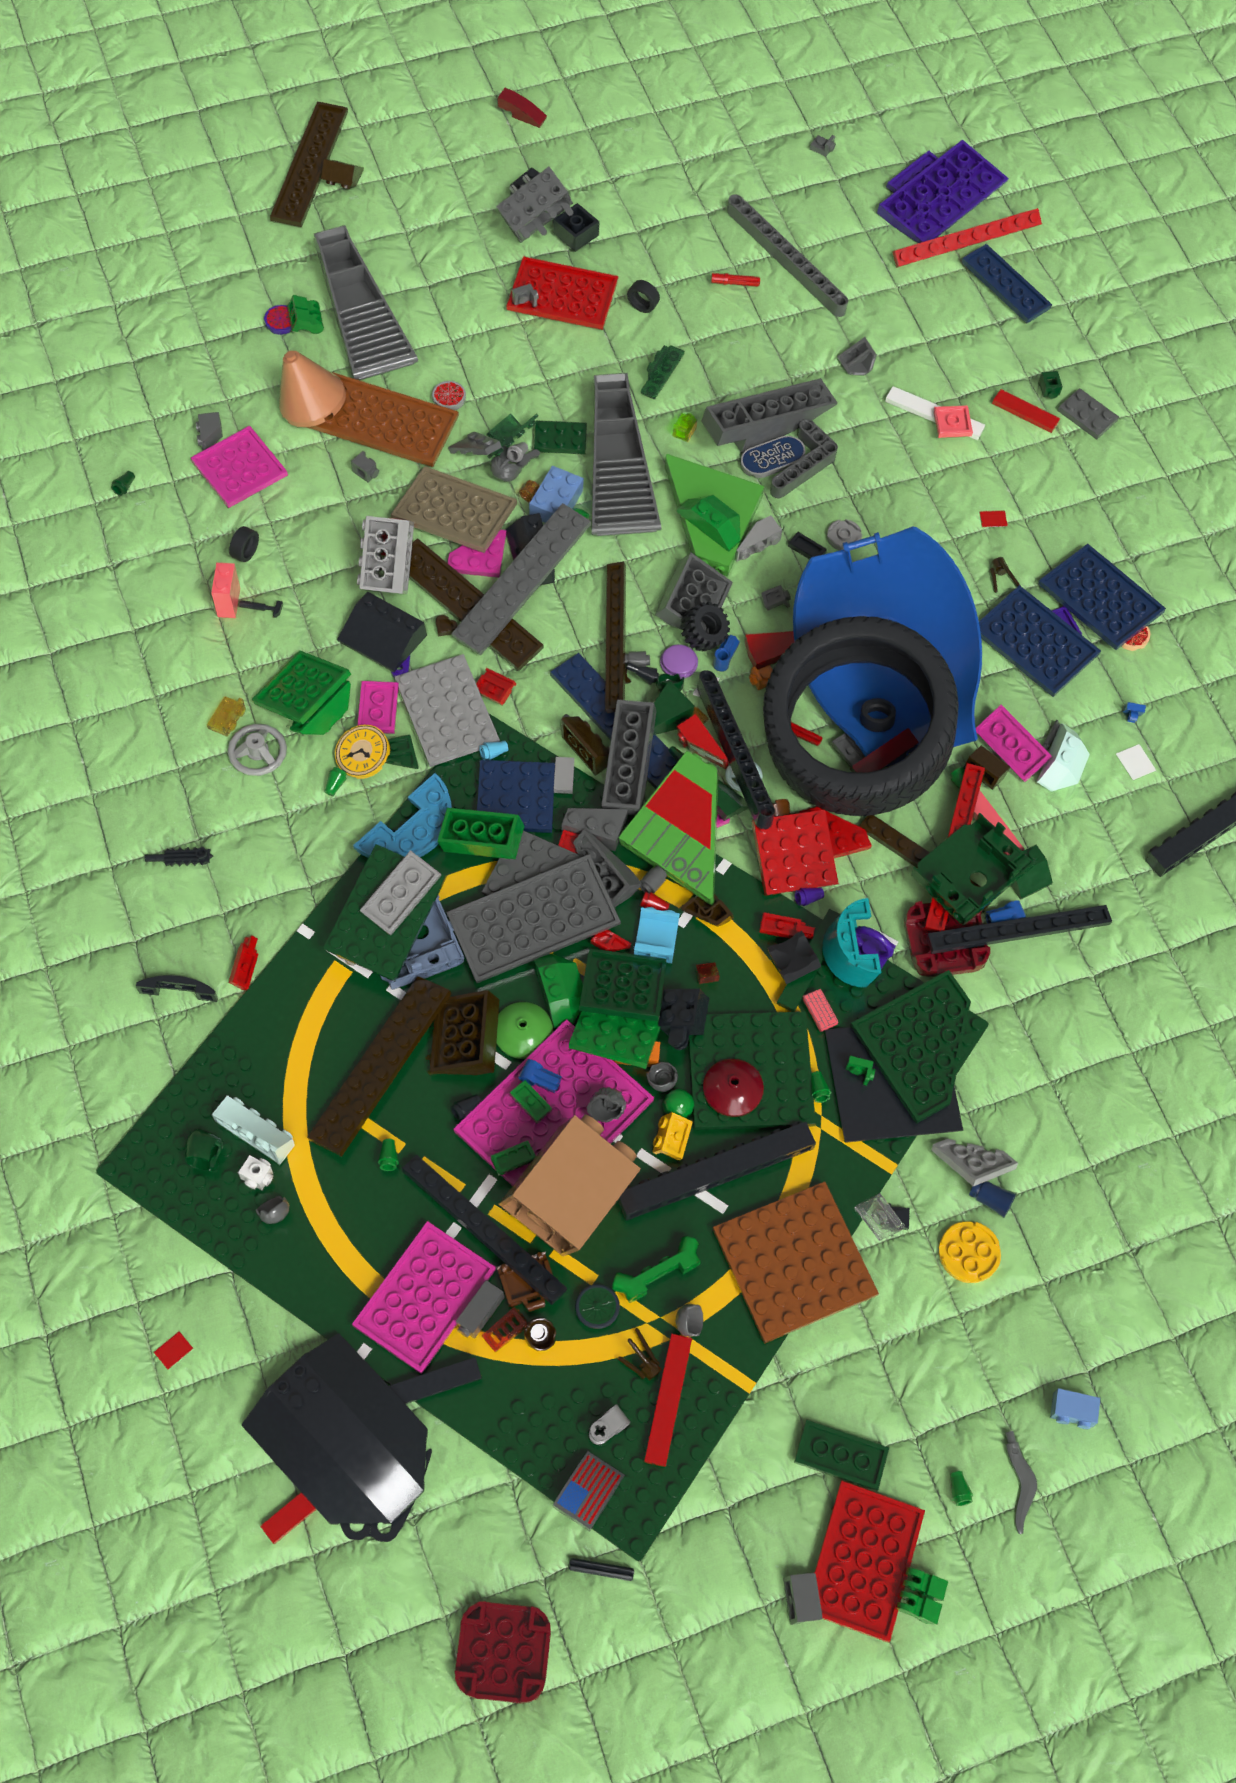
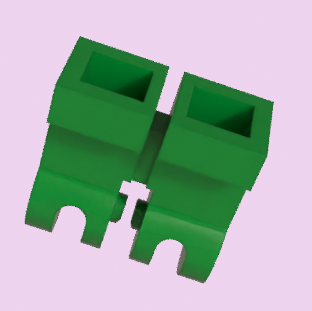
M293 295L287 306L292 331L298 332L301 329L310 331L313 334L321 333L324 330L319 302L315 300L308 301L306 297Z
M907 1567L905 1574L910 1576L912 1581L904 1580L902 1585L911 1591H918V1596L913 1592L901 1591L900 1597L904 1598L907 1603L898 1602L896 1609L919 1619V1621L925 1624L937 1625L943 1604L936 1601H944L948 1581L921 1570Z

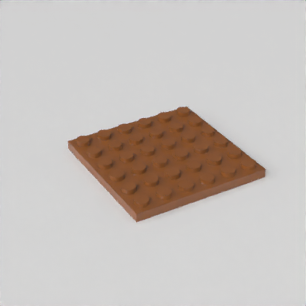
M826 1182L713 1227V1232L764 1344L879 1295Z

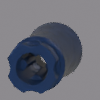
M988 1181L973 1186L969 1193V1196L976 1198V1201L986 1205L1003 1218L1007 1215L1017 1195L1016 1192L1006 1190Z

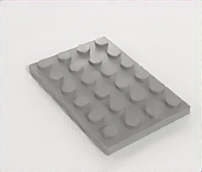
M464 654L395 676V681L399 682L400 694L430 767L479 751V746L483 745L484 742H500Z

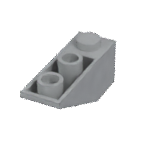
M771 515L756 522L736 551V562L742 559L745 560L750 555L761 552L766 547L776 545L781 541L782 529Z

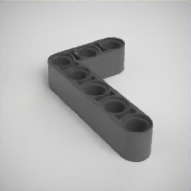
M802 420L798 430L799 440L811 452L772 479L770 489L772 497L777 499L784 497L835 461L838 445L812 420Z

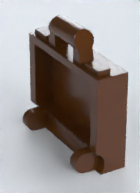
M538 1252L532 1256L552 1274L545 1252ZM505 1263L497 1267L509 1307L523 1303L529 1312L545 1307V1299ZM539 1297L541 1298L540 1300H536V1301H533V1302L528 1303V1301H530V1300H533V1299H536V1298H539Z

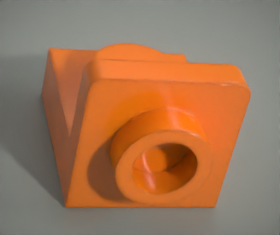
M768 665L758 670L755 666L751 668L749 679L751 684L756 686L757 690L766 688L768 678L770 679L772 672L771 666Z

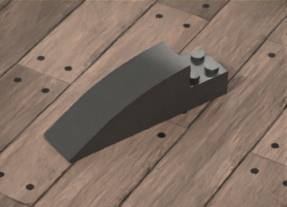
M820 378L707 406L701 422L717 446L734 442L740 452L743 453L751 447L785 436L799 429V424L802 420H814L836 406L838 402Z

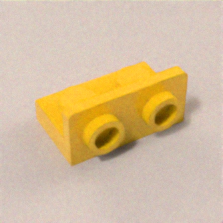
M673 1112L661 1117L658 1123V1134L653 1141L654 1148L652 1152L655 1154L663 1153L677 1160L683 1159L693 1122Z

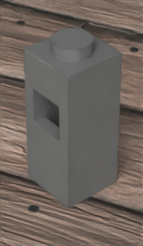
M486 1280L456 1320L457 1327L459 1328L458 1332L467 1338L470 1335L475 1339L505 1298L503 1291Z

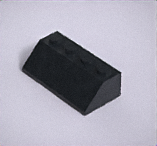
M540 513L522 516L506 529L513 561L543 527ZM553 569L541 585L555 583V569Z

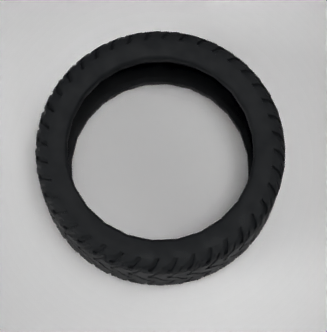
M855 616L819 625V627L817 626L803 634L785 650V653L781 655L776 666H774L770 679L768 678L766 692L764 693L763 716L770 755L783 780H786V783L793 791H796L798 795L805 800L807 799L813 805L820 806L822 809L850 816H869L901 808L917 799L935 783L945 769L952 754L956 737L959 704L957 688L950 668L940 652L926 638L911 628L892 620ZM851 663H874L893 669L915 685L927 703L931 718L927 733L918 747L906 758L885 769L868 773L846 772L825 765L813 758L800 745L791 728V717L797 700L805 688L819 675L835 667Z

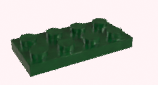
M806 1420L794 1463L878 1491L890 1447Z

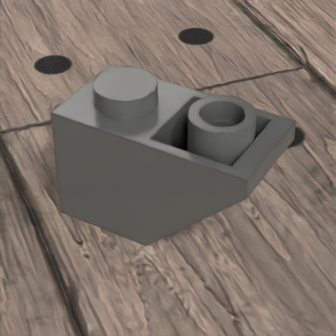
M219 412L198 414L199 421L196 422L197 432H200V435H197L198 445L202 446L203 451L215 445L223 437Z

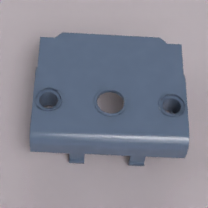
M439 894L424 923L429 929L428 936L424 939H416L395 982L381 976L382 980L389 982L392 990L414 982L417 976L425 979L456 967L464 961L463 953L453 933L452 924L447 919L440 903ZM433 959L438 960L436 964L429 963Z

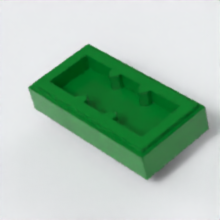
M527 1140L491 1155L490 1159L498 1175L501 1176L531 1163L536 1155Z

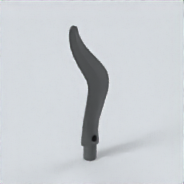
M1014 1431L1005 1433L1008 1443L1006 1448L1021 1484L1015 1522L1017 1532L1023 1534L1024 1521L1037 1491V1480L1021 1453Z

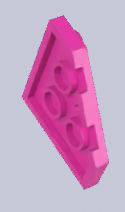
M506 530L498 532L485 553L464 545L449 553L448 564L460 574L499 578L506 541Z

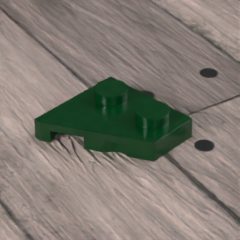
M410 734L388 739L390 755L385 763L419 769Z

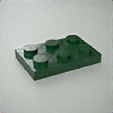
M536 420L534 450L537 449L542 453L585 455L587 423Z

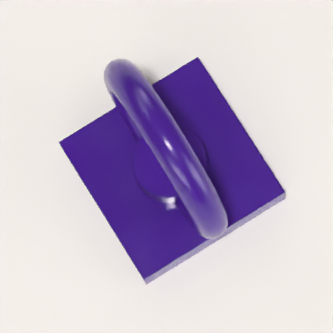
M866 926L855 927L859 955L878 954L882 970L887 960L893 956L896 945L875 929Z

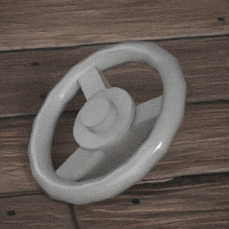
M252 724L243 727L234 734L229 742L227 754L230 763L238 771L247 775L261 776L271 773L281 765L286 757L287 744L284 736L276 728L266 724ZM257 731L248 735L246 741L235 750L236 744L241 737L247 733ZM268 733L278 740L280 746L279 755L276 760L269 753L268 745L265 743ZM247 755L252 760L263 759L269 766L260 769L248 768L243 766L237 758Z

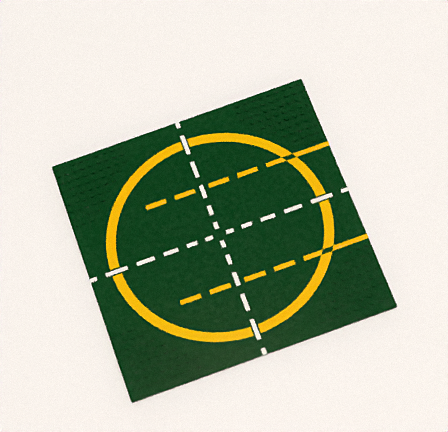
M489 714L500 742L506 741L508 745V751L491 759L492 761L556 763V757L559 756ZM480 751L435 765L417 788L436 773L448 789L452 808L477 811L480 760H483ZM574 766L572 794L554 793L552 833H527L558 846L562 836V822L568 808L603 809L602 799L605 785ZM407 798L386 823V826L395 832L416 814L419 809ZM628 815L624 830L633 820L634 815ZM620 841L616 851L610 850L635 874L639 881L651 868H654L651 864L622 846ZM439 844L430 852L420 857L436 871L447 876L439 892V900L447 919L446 912L485 897L482 891L499 860L496 857L444 852ZM360 854L96 1171L97 1175L327 1340L339 1333L371 1368L390 1385L476 1357L482 1379L415 1401V1403L553 1502H555L587 1451L623 1473L625 1476L602 1514H600L592 1530L635 1561L640 1562L788 1336L786 1334L764 1344L713 1232V1227L826 1182L851 1236H853L917 1136L844 1142L825 1030L819 1031L802 999L795 1012H806L811 1073L820 1071L831 1091L828 1101L817 1103L814 1100L816 1125L809 1127L816 1142L814 1150L628 1221L625 1220L619 1203L616 1201L581 1249L564 1257L499 1205L512 1188V1185L502 1176H499L493 1167L454 1132V1128L463 1120H457L451 1111V1106L454 1105V1102L474 1096L475 1094L483 1101L525 1060L505 1054L497 1044L493 1073L481 1075L430 1073L434 1030L433 1021L342 1157L309 1141L308 1135L413 984L412 982L392 990L389 982L382 980L380 975L358 965H348L344 959H340L338 956L323 949L368 860L367 857ZM716 854L714 894L719 900L723 901L733 914L731 921L717 927L680 909L691 898L698 896L667 876L665 878L666 881L654 894L670 903L668 910L680 913L673 960L672 963H666L662 999L664 990L700 988L709 997L707 1014L791 1012L777 1004L787 984L767 949L772 945L783 943L789 940V938L759 933L763 913L801 919V922L806 923L805 926L815 928L814 935L823 919L797 905V903L782 894L765 896L761 881ZM640 887L629 899L615 907L621 924L608 930L632 944L629 949L614 952L634 954L641 914L640 903L644 896V892ZM423 925L417 939H424L428 936L429 929L425 925ZM593 936L550 953L575 962L582 983L584 982L589 948L601 950L591 944ZM464 956V961L460 965L425 978L430 982L449 989L451 992L450 997L489 990L499 999V1013L513 1003L529 1002L540 1006L550 1017L533 961L476 983ZM824 958L821 967L818 969L804 995L821 989L838 1020V1025L829 1029L849 1028L852 1022L924 984V982L887 960L881 973L867 987H856L843 982L835 976ZM433 959L429 963L436 964L438 960ZM970 1010L968 1012L957 1074L989 1025L986 1020ZM580 1011L579 1015L576 1018V1021L574 1023L575 1027L582 1011ZM521 1023L519 1026H520V1027H525L526 1024H525V1023ZM660 1029L656 1042H660L658 1063H670L676 1068L678 1073L677 1082L669 1091H656L650 1086L646 1073L649 1072L651 1067L644 1069L633 1065L617 1064L654 1097V1101L611 1143L613 1146L617 1141H620L630 1147L637 1155L633 1163L641 1169L628 1186L634 1187L639 1185L638 1183L644 1179L649 1178L652 1180L658 1178L657 1176L663 1172L669 1171L671 1173L676 1171L681 1165L688 1164L689 1166L695 1164V1161L702 1157H707L708 1159L713 1157L718 1151L732 1150L739 1143L747 1144L752 1142L751 1140L755 1137H766L776 1129L785 1130L789 1127L694 1130L692 1111L686 1117V1119L693 1123L683 1159L677 1160L663 1153L655 1154L652 1151L654 1148L653 1141L659 1130L658 1123L661 1117L666 1115L662 1108L664 1096L675 1089H683L692 1096L689 1038L685 1049L676 1050L668 1043L669 1036ZM227 1095L232 1099L234 1097L238 1098L244 1103V1107L247 1109L253 1108L260 1114L259 1117L265 1121L266 1119L271 1120L277 1125V1129L280 1131L286 1130L293 1136L292 1139L295 1146L280 1165L215 1122L212 1114ZM195 1129L210 1132L223 1140V1148L218 1156L213 1172L195 1169L185 1162L186 1141L190 1133ZM393 1139L395 1141L399 1163L393 1171L381 1170L378 1164L383 1140ZM249 1155L258 1160L262 1158L271 1164L273 1179L263 1190L257 1187L255 1190L248 1187L244 1183L245 1181L240 1178L238 1172ZM418 1155L528 1254L533 1256L538 1252H545L553 1276L567 1287V1291L553 1305L545 1300V1307L530 1312L523 1303L509 1307L497 1272V1267L504 1264V1262L404 1174L402 1167ZM275 1197H285L289 1203V1212L286 1217L275 1224L263 1222L258 1216L256 1209ZM428 1221L495 1266L496 1270L488 1282L503 1291L505 1298L475 1339L470 1335L468 1338L458 1332L459 1328L456 1325L421 1374L354 1328L352 1323ZM690 1236L698 1241L699 1245L696 1254L701 1264L683 1275L679 1268L646 1285L648 1289L647 1295L632 1303L628 1302L625 1294L614 1291L619 1299L620 1310L618 1317L611 1325L601 1329H594L584 1325L579 1320L575 1311V1302L577 1296L584 1288L600 1284L613 1290L612 1285L616 1273L621 1272L636 1277L641 1274L640 1272L644 1268L657 1266L664 1257L670 1256L671 1258L677 1255L682 1237ZM539 1297V1298L530 1300V1301H528V1303L533 1302V1301H536V1300H540L541 1298ZM683 1305H700L703 1312V1327L699 1336L689 1337L692 1338L666 1467L646 1463L644 1461L671 1334L684 1336L677 1330L675 1323L676 1314ZM534 1318H546L552 1322L556 1329L555 1344L546 1351L532 1349L524 1339L525 1327ZM635 1328L640 1330L653 1355L660 1363L659 1367L662 1369L650 1381L646 1377L642 1380L636 1372L618 1360V1357H622L642 1370L640 1365L643 1361L628 1343L629 1338L632 1339L646 1358H650L638 1338ZM618 1405L631 1423L601 1445L592 1443L589 1438L592 1424L613 1406ZM596 1429L595 1435L600 1434L602 1436L604 1431Z

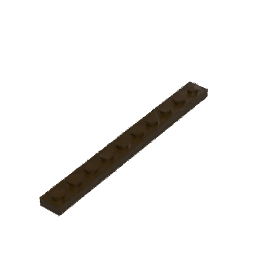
M624 561L607 564L605 710L607 714L616 711L617 700H625L626 564Z

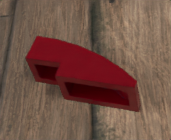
M505 87L498 96V107L512 112V118L538 128L547 119V115L541 109L513 90Z

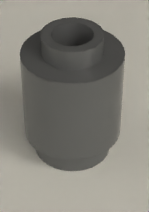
M646 651L629 652L625 654V666L627 662L636 666H650V655H646Z
M659 866L651 868L640 880L642 883L640 889L644 893H655L666 881V872Z

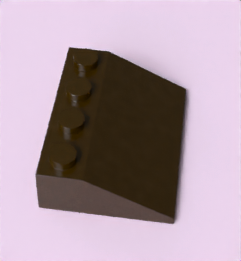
M489 990L448 998L434 1019L430 1073L481 1075L494 1072L499 999Z

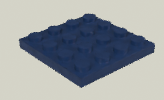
M480 760L477 811L516 814L520 816L524 824L523 831L552 833L555 763Z

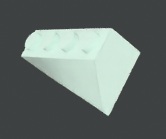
M227 1095L212 1114L215 1122L280 1165L295 1146L292 1139L293 1136L286 1130L280 1131L277 1129V1125L271 1120L266 1119L265 1121L259 1117L260 1114L253 1108L247 1109L244 1107V1103L238 1098L234 1097L232 1099Z

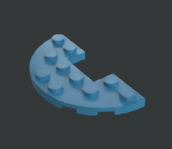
M434 773L408 796V800L419 811L398 830L393 832L380 821L353 845L354 849L369 858L375 844L404 857L410 850L418 857H421L434 849L439 844L437 841L447 808H452L448 789L441 778Z

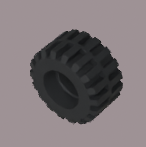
M703 602L688 610L681 619L683 624L680 625V629L683 630L681 633L682 637L685 636L686 638L684 641L686 643L689 642L691 648L695 647L697 651L702 650V652L722 644L729 636L727 633L730 632L728 627L730 621L726 619L728 617L727 614H724V610L718 608L717 604L712 605V602ZM701 620L708 625L709 634L702 628Z

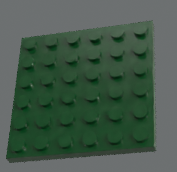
M806 1012L707 1014L704 1035H689L691 1084L694 1100V1130L789 1127V1125L795 1122H807L809 1127L816 1125L814 1097L811 1096L812 1076ZM725 1059H740L750 1063L757 1069L763 1080L764 1091L759 1105L752 1112L739 1117H730L716 1112L708 1104L703 1092V1082L708 1070L717 1062ZM736 1080L731 1081L733 1085L738 1084Z

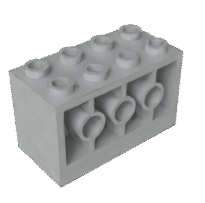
M366 516V520L363 519L362 530L365 531L364 538H361L360 545L361 549H363V556L359 558V567H361V574H358L357 585H360L359 589L408 594L414 522ZM386 533V535H388V538L384 541L382 537ZM383 551L386 553V557H384V559L381 557V553H383ZM383 569L384 575H382L381 578V575H379V571Z

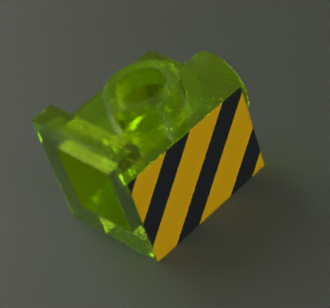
M681 413L679 419L673 425L672 436L689 442L697 428L695 416L691 413Z

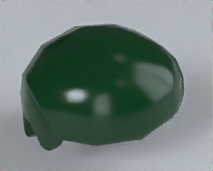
M678 673L674 676L662 674L658 676L656 686L662 692L667 683L671 681L681 691L685 678L682 677L681 679Z

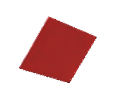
M980 511L982 527L1008 526L1005 511Z
M179 1331L154 1351V1354L168 1370L194 1348Z

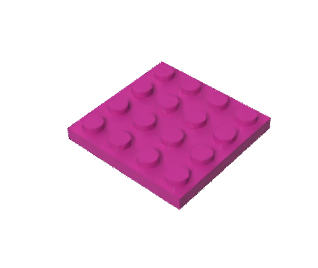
M251 426L191 457V462L228 508L288 476L287 470Z

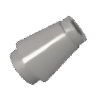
M525 442L510 446L507 450L508 459L512 462H520L528 450V445Z

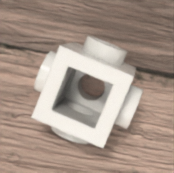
M250 1155L238 1172L240 1178L245 1181L244 1183L254 1190L256 1187L263 1190L273 1179L271 1164L262 1158L258 1160Z

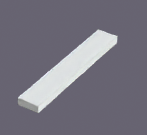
M894 386L885 400L889 404L935 422L933 410L934 407H939L937 404ZM970 419L973 434L968 437L978 440L985 428V424Z

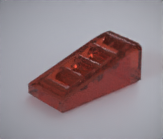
M513 1307L486 1331L482 1337L493 1351L497 1352L520 1334L529 1322L517 1308ZM513 1317L520 1323L518 1326L512 1320ZM507 1322L514 1329L511 1332L505 1325ZM500 1327L507 1335L505 1338L498 1331ZM493 1333L500 1340L498 1344L491 1336Z

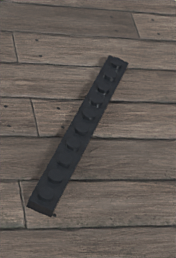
M1107 905L928 933L926 938L931 954L1107 926L1112 923V919Z
M418 1155L402 1167L404 1174L551 1305L567 1291L565 1285Z

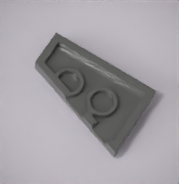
M471 432L466 438L448 448L451 454L460 451L461 454L472 452L473 455H489L502 448L500 441L478 432Z

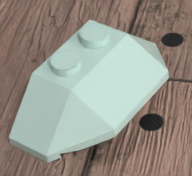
M1061 723L1049 751L1052 758L1043 765L1037 783L1051 792L1078 784L1090 755L1077 732Z

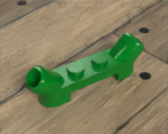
M690 1236L682 1237L677 1255L671 1258L670 1256L664 1257L657 1266L644 1268L640 1272L641 1274L636 1277L621 1272L616 1273L612 1285L613 1290L625 1294L628 1302L632 1303L647 1295L648 1289L646 1285L679 1268L683 1275L701 1264L696 1254L699 1245L698 1241Z

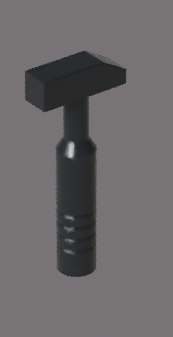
M240 600L239 607L262 611L271 610L274 611L273 618H277L281 614L283 601L277 600L274 607L264 603Z

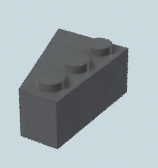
M568 808L562 822V833L563 830L581 834L584 829H587L609 850L616 851L619 843L618 837L623 832L627 822L628 809Z

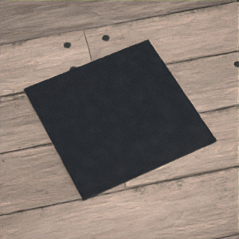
M849 1027L825 1030L845 1143L963 1131L955 1086L953 1087L949 1106L916 1124L853 1029ZM850 1056L873 1061L872 1068L875 1069L873 1081L869 1080L867 1086L863 1085L865 1074L855 1075L846 1070L847 1061Z

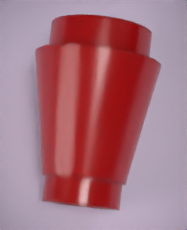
M645 892L640 903L641 907H653L661 911L668 910L670 903L652 892Z

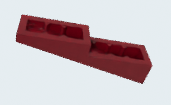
M907 728L853 765L850 771L868 773L881 770L919 742L910 729Z

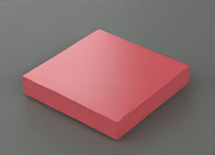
M968 405L934 407L933 411L938 438L972 436L973 430Z

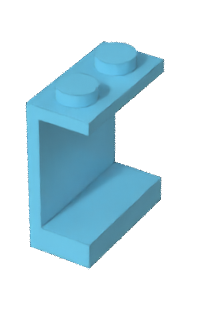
M641 907L634 955L667 959L666 963H672L680 913L672 910H656L653 907Z

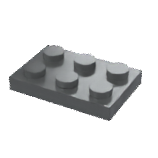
M1081 388L1058 408V412L1096 440L1113 426L1119 418L1118 415Z

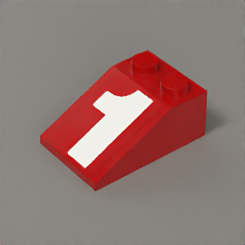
M696 714L677 726L679 731L677 733L678 740L684 748L688 747L691 752L727 769L729 766L728 758Z

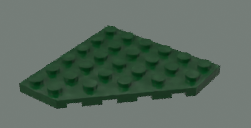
M949 970L857 1019L850 1025L916 1124L949 1106L952 1099L971 1000Z

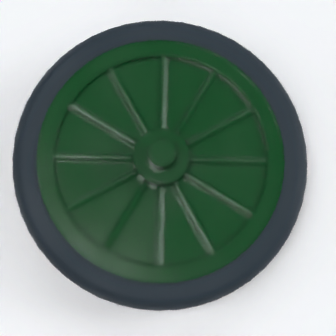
M600 1284L584 1288L577 1296L575 1302V1311L579 1320L584 1325L594 1329H601L611 1325L618 1317L620 1303L616 1293L611 1288Z

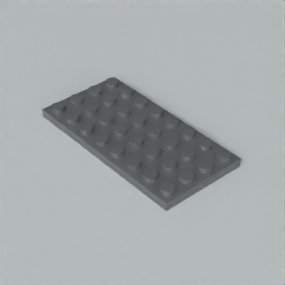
M590 854L446 912L476 983H480L621 924Z

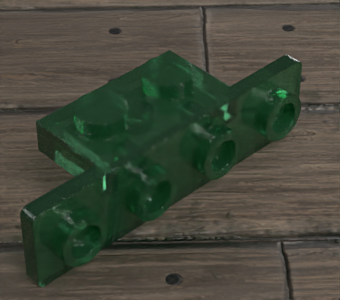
M664 345L660 351L658 350L654 361L650 362L647 367L648 380L641 389V394L656 399L681 361L685 351L672 345L669 347Z
M510 413L486 435L500 441L502 448L505 446L508 448L515 442V437L519 439L526 433L524 429H531L536 424L535 419L539 415L536 413L525 424L521 425ZM500 448L490 453L487 457L490 459L494 455L499 456L504 450Z

